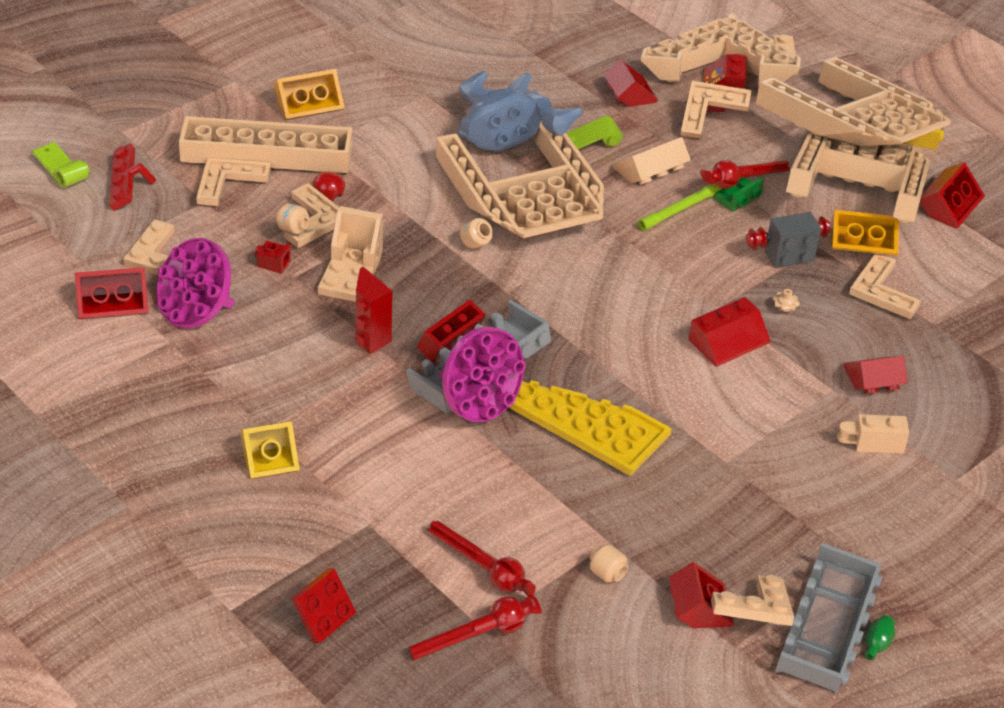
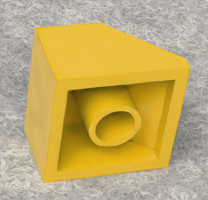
M292 421L240 429L244 457L250 478L300 470Z

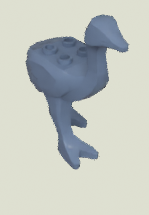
M486 71L479 72L459 84V93L462 99L469 102L471 107L467 116L462 118L457 135L482 150L501 152L515 147L536 135L539 130L540 121H542L543 126L550 133L562 136L583 113L579 107L553 109L549 98L539 95L534 90L527 89L532 79L530 73L521 75L508 88L493 90L482 87L488 75Z

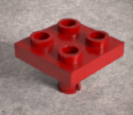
M334 568L326 569L291 598L314 643H321L357 613Z

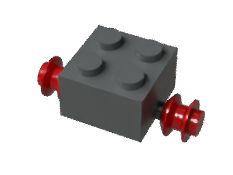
M811 212L771 218L768 232L762 227H759L757 232L751 228L746 234V243L752 250H756L758 245L761 248H765L764 252L774 268L812 262L815 260L820 235L823 238L828 236L830 223L823 216L819 217L817 221Z

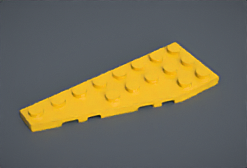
M533 380L530 383L522 381L514 404L508 407L629 476H632L671 435L672 428L632 406L623 405V407L611 405L609 400L602 399L601 402L592 400L586 394L556 386H551V388L539 386V382Z

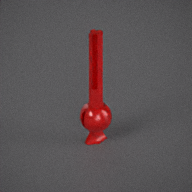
M721 160L713 166L711 171L701 169L700 174L704 182L710 185L715 184L719 188L729 189L736 185L738 179L786 172L790 170L787 160L737 166L730 160Z
M438 520L431 522L428 532L490 573V581L496 590L503 593H512L518 590L520 592L523 591L526 596L529 594L534 596L536 586L530 580L525 579L524 567L517 559L503 557L498 560Z
M531 594L521 602L514 597H502L493 603L490 614L409 646L408 650L414 661L493 629L506 634L515 633L523 626L525 616L529 614H542V609L537 598Z

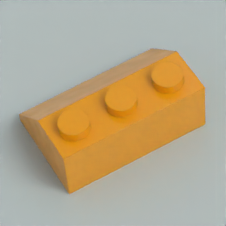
M336 69L281 78L273 83L277 104L285 120L345 108Z
M834 210L830 223L831 247L838 250L898 256L899 221L891 215Z

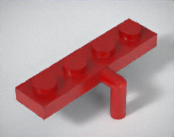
M131 143L120 146L113 152L109 206L114 211L132 202L134 175L140 173L150 185L156 181V178L142 163L134 165L136 148Z

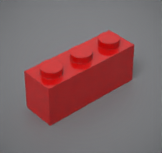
M469 299L424 331L417 349L434 363L440 358L439 352L443 347L452 350L457 343L458 337L474 330L477 324L482 323L486 314Z

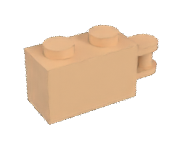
M859 414L857 422L845 421L840 424V432L837 435V439L841 443L855 444L857 452L904 453L910 433L906 416Z

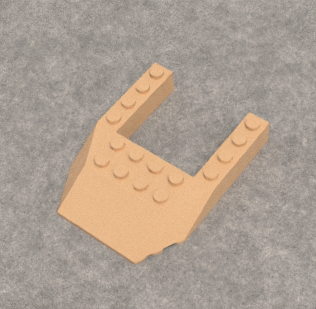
M837 57L823 61L819 83L825 85L827 89L835 90L841 93L842 96L850 97L856 101L835 108L775 78L760 82L756 104L763 107L765 111L773 112L779 118L789 120L795 126L809 130L811 134L858 146L901 144L948 126L951 122L939 109L934 110L932 108L933 103Z
M540 121L539 130L532 139L553 168L494 182L487 181L456 133L437 137L436 158L466 205L522 238L603 219V183L568 135L564 133L562 136H556L550 133L543 126L542 121Z
M809 132L791 168L786 192L791 193L792 196L797 198L807 197L819 172L823 173L825 177L834 178L836 176L850 183L857 181L862 182L867 187L879 186L888 192L899 191L893 218H897L902 223L915 222L930 160L928 158L923 159V153L917 150L914 145L908 143L858 146L814 135Z

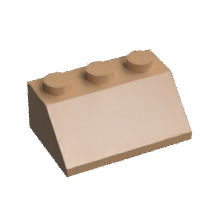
M680 137L612 165L631 184L639 181L641 185L651 181V176L653 175L659 178L668 174L667 170L670 168L673 171L684 168L683 163L691 159L683 138Z

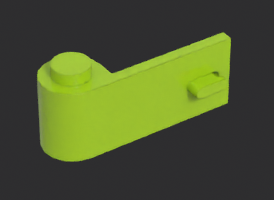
M610 116L601 117L566 133L577 149H581L601 139L606 146L613 147L618 145L623 138L622 132Z
M55 141L32 150V154L62 188L65 189L88 179L90 169L87 163L82 162L80 159L72 162Z

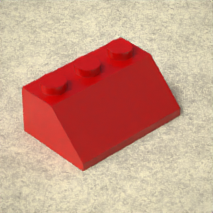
M962 162L945 168L921 195L920 204L928 217L953 228H958L985 195L966 162Z
M145 267L75 273L79 319L149 313Z
M361 267L356 286L355 341L359 347H363L371 354L392 342L393 291L365 267Z
M746 297L692 319L688 339L716 367L770 343V337L760 310Z

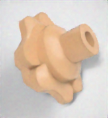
M785 289L783 293L778 292L777 296H773L775 307L780 311L789 312L795 310L800 305L798 297L792 295V290Z

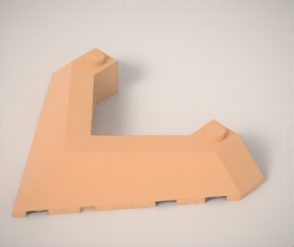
M733 13L728 14L725 19H716L706 25L678 35V39L661 41L658 43V47L653 49L651 47L644 48L641 55V61L660 80L667 82L680 81L682 72L715 62L726 54L746 56V70L759 76V84L761 81L775 78L784 83L800 70L801 58L795 55L793 57L790 55V50L784 46H776L773 39L754 29L744 20H737L736 15Z

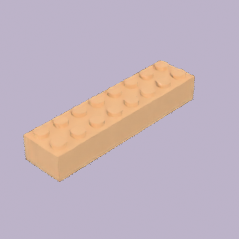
M185 116L179 139L180 162L206 164L207 158L268 162L271 163V168L349 173L353 148V128Z

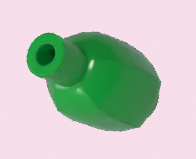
M882 615L880 619H876L871 623L865 637L868 648L864 655L867 659L874 660L878 652L886 650L892 643L896 635L893 618Z

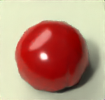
M327 171L318 174L312 186L333 202L337 195H343L346 184L339 174Z

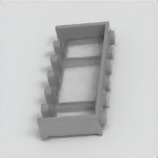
M822 543L775 673H788L833 690L836 695L840 684L846 686L851 672L846 667L847 665H853L857 651L853 650V646L859 647L864 633L859 630L860 626L865 628L870 613L866 612V608L872 609L877 595L872 593V590H878L883 577L878 574L881 564Z

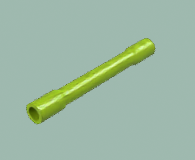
M709 184L692 195L656 213H651L639 219L638 227L640 230L646 231L658 225L661 221L715 196L716 192L723 188H719L715 184Z

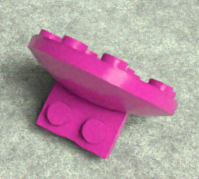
M193 238L181 243L171 250L170 255L158 270V307L163 316L175 326L186 329L201 327L212 320L222 306L231 309L236 302L229 295L231 267L227 254L221 246L211 240Z
M480 327L470 331L455 344L446 360L444 370L439 373L448 406L459 417L471 422H485L496 418L514 404L522 384L525 362L518 342L508 332L495 327Z

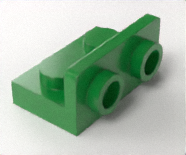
M760 177L753 182L747 178L739 179L735 186L716 192L715 200L734 212L762 195L764 179Z

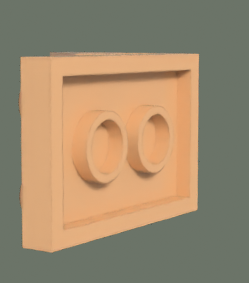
M343 206L339 207L331 244V261L318 286V294L356 301L359 269L365 267L374 275L381 259L383 249V214Z

